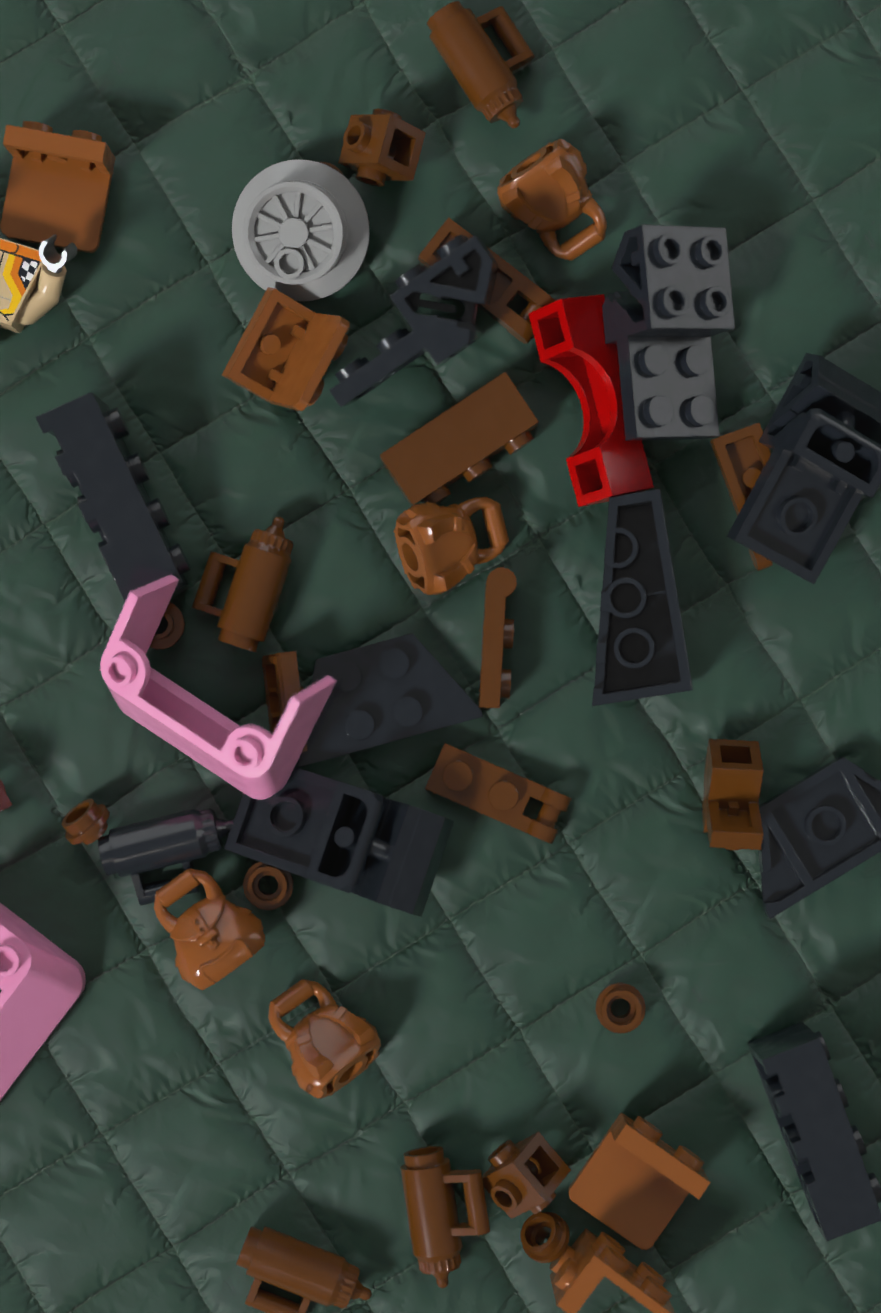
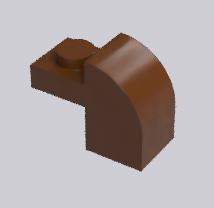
M709 739L703 787V830L708 833L710 847L728 850H761L763 828L759 809V796L764 770L759 741Z

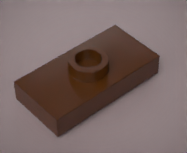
M296 651L265 655L262 658L269 727L272 735H274L291 698L304 690L300 686ZM307 742L302 752L307 751Z

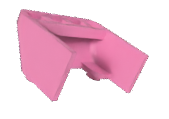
M170 574L131 591L100 663L102 677L118 707L124 714L247 796L263 800L276 794L286 785L336 680L328 675L294 695L274 735L257 725L247 724L240 726L150 667L146 654L179 579Z
M1 903L0 1101L81 996L86 984L85 972L75 959Z

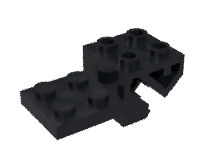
M640 225L624 232L611 268L629 291L610 293L602 305L605 344H617L626 441L710 439L718 437L720 434L711 336L735 329L726 228Z
M460 234L437 251L441 260L427 269L425 265L421 266L418 264L395 280L399 290L390 295V298L413 331L410 333L407 328L398 329L376 345L381 352L380 355L370 362L366 357L358 358L335 374L340 383L329 391L340 407L355 403L427 351L436 365L446 363L480 339L481 329L475 323L478 304L490 305L498 269L497 261L482 239L474 235L468 240L466 236ZM421 294H431L449 300V298L459 299L458 301L465 307L464 315L458 319L446 318V315L423 314L419 307L456 313L458 308L455 305L420 299Z
M806 353L758 441L773 451L727 537L815 585L862 496L873 498L881 484V392L824 357Z
M294 767L284 788L273 796L258 800L243 793L233 821L234 827L230 830L224 849L340 891L351 892L376 903L422 917L454 821L405 803L384 798L380 794Z

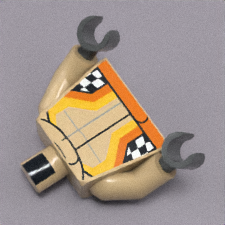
M56 234L43 241L39 246V250L0 238V328L20 333L25 325L36 323L58 304L67 272L64 265L77 254V247L74 243L67 245L61 256L54 247L55 240L57 239Z

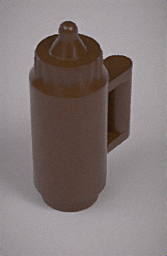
M460 1L447 4L432 15L427 22V26L431 30L430 40L474 108L482 112L490 123L503 120L511 128H517L520 125V120L517 117V108L522 104L523 96L517 88V80L512 72L529 63L535 57L534 53L503 6H499L476 18L470 8L464 9ZM492 25L512 56L511 59L503 60L485 32V28Z
M280 516L275 517L272 525L264 531L259 529L253 531L250 541L244 545L240 560L211 551L192 604V608L220 617L217 627L221 628L218 637L219 641L255 653L259 641L265 642L292 562L290 554L293 549V541L285 538L283 531L285 521ZM230 565L237 569L223 610L213 607L226 566Z
M420 1147L405 1152V1164L400 1167L413 1255L418 1259L421 1273L433 1275L436 1278L437 1285L440 1288H446L449 1283V1273L458 1269L461 1264L460 1251L463 1247L461 1236L483 1235L490 1232L482 1171L479 1169L451 1170L450 1159L444 1157L443 1147ZM453 1183H463L468 1222L459 1223Z
M264 1226L263 1230L250 1227L236 1263L237 1266L247 1269L246 1275L254 1278L244 1303L245 1305L265 1313H306L310 1301L324 1306L334 1305L344 1309L350 1300L358 1298L369 1300L371 1298V1290L364 1287L358 1279L360 1269L349 1264L344 1257ZM263 1281L303 1297L302 1301L299 1304L259 1288L260 1284Z

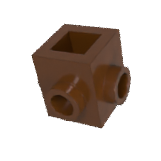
M373 109L372 114L351 115L348 127L344 133L343 147L338 163L357 172L355 178L358 181L372 186L383 187L385 181H413L426 132L403 121L399 114L385 109Z
M538 1131L516 1144L511 1140H507L495 1149L488 1157V1161L492 1165L482 1178L484 1188L489 1192L494 1203L512 1219L528 1210L533 1214H537L547 1207L556 1196L554 1191L571 1169Z

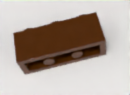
M504 372L381 453L380 459L411 506L426 502L438 505L452 494L448 486L463 476L468 483L472 482L493 467L489 459L504 449L507 450L509 455H512L535 439L531 431L537 428L539 421L507 373Z

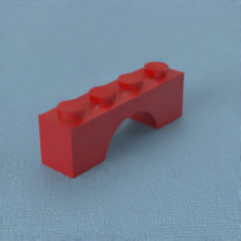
M604 294L561 298L528 313L540 361L554 367L568 379L575 389L582 407V437L575 451L566 458L578 507L608 502L609 497L638 493L654 488L642 440L626 441L617 344H605L602 305L605 301Z

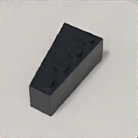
M90 392L36 416L35 418L43 434L49 432L59 442L61 449L56 451L57 456H55V459L63 476L67 477L73 488L78 486L82 495L77 497L79 509L94 534L99 532L103 540L98 543L99 550L124 601L126 602L131 591L170 574L179 579L174 591L189 585L184 573L191 571L190 565L180 544L177 543L171 546L163 528L171 525L159 498L151 501L143 483L150 480V477L138 452L130 455L123 437L130 435L119 409L116 407L110 410L106 403L93 392Z
M656 489L609 497L592 706L693 690V682L661 491Z
M803 1022L747 1042L814 1221L826 1241L881 1221V1211L878 1203H881V1187L873 1172L867 1174L861 1157L867 1154L857 1127L855 1125L851 1126L845 1108L849 1107L841 1083L838 1078L834 1079L828 1062L831 1060L830 1053L820 1031L814 1033Z

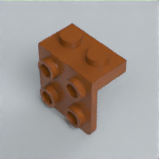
M24 121L22 127L6 124L3 145L13 156L0 224L1 232L7 238L41 244L56 234L57 239L55 240L54 247L65 248L70 243H74L77 251L95 252L100 245L116 159L107 143L102 142L100 135L84 130H73L72 136L53 133L52 127L35 121Z
M268 287L222 376L271 404L303 411L307 406L314 404L319 398L325 383L324 379H322L330 362L335 361L344 351L348 342L346 332L349 327V321L341 316L315 313L277 289Z
M621 1112L570 1185L568 1193L572 1202L638 1248L647 1250L654 1245L687 1195L690 1193L697 1199H700L709 1186L710 1181L702 1169L705 1162L696 1154L682 1145H679L677 1150H675L660 1139L663 1133L653 1124L640 1116L633 1121Z
M585 1228L572 1246L568 1245L564 1253L550 1264L549 1269L553 1271L550 1274L556 1305L566 1313H577L604 1276L651 1312L675 1313L670 1302L672 1295L663 1286L666 1280L662 1275L645 1262H641L637 1267L623 1256L626 1251L624 1247L605 1232H601L597 1237Z

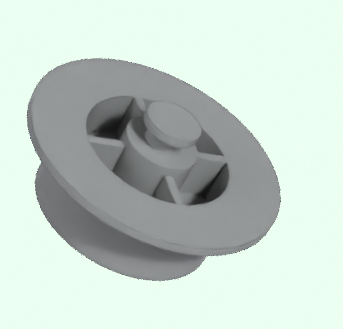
M297 159L279 162L265 168L245 186L234 209L232 239L236 255L243 269L265 291L268 287L275 288L295 301L318 300L343 288L360 269L368 250L370 226L368 213L360 194L344 175L320 162Z

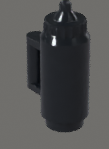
M209 808L201 811L190 809L109 829L108 835L101 836L98 839L99 854L104 871L107 876L118 873L122 878L131 875L140 906L154 903L156 891L175 877L145 884L142 872L182 863L184 871L188 868L194 869L192 860L204 858L210 852L223 848L222 838L234 827V820L217 818L214 809ZM199 885L186 895L199 892Z

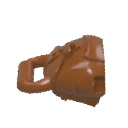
M558 139L552 143L549 142L513 167L511 171L499 180L500 184L497 187V194L501 207L511 215L510 217L521 220L528 227L536 229L544 245L554 256L572 261L605 239L607 221L603 210L592 198V193L587 187V164L584 162L581 151L566 140ZM582 213L587 214L593 219V224L561 245L556 238V230L567 226Z
M475 497L458 505L451 504L449 506H439L432 502L414 504L398 516L394 529L404 573L408 576L414 589H420L427 595L442 594L453 588L467 574L473 572L476 564L486 563L499 556L509 542L501 504L488 497ZM480 509L482 510L490 547L485 549L478 548L476 531L470 519Z
M188 868L155 893L154 910L160 924L170 933V937L174 940L177 953L175 958L176 967H178L183 980L200 990H204L220 981L253 957L264 946L265 934L261 919L253 914L252 910L246 907H239L226 900V895H223L218 883L205 871ZM200 883L203 885L206 898L189 907L178 918L168 912L167 908L200 885Z
M301 979L270 1001L268 1019L274 1032L285 1042L286 1048L290 1051L293 1062L291 1066L292 1075L295 1076L299 1087L315 1098L322 1099L329 1095L332 1096L366 1070L379 1056L378 1050L381 1047V1040L376 1027L367 1022L365 1018L349 1012L347 1008L339 1007L329 991L320 983ZM313 994L317 997L320 1008L304 1016L294 1027L289 1026L281 1019L312 997Z

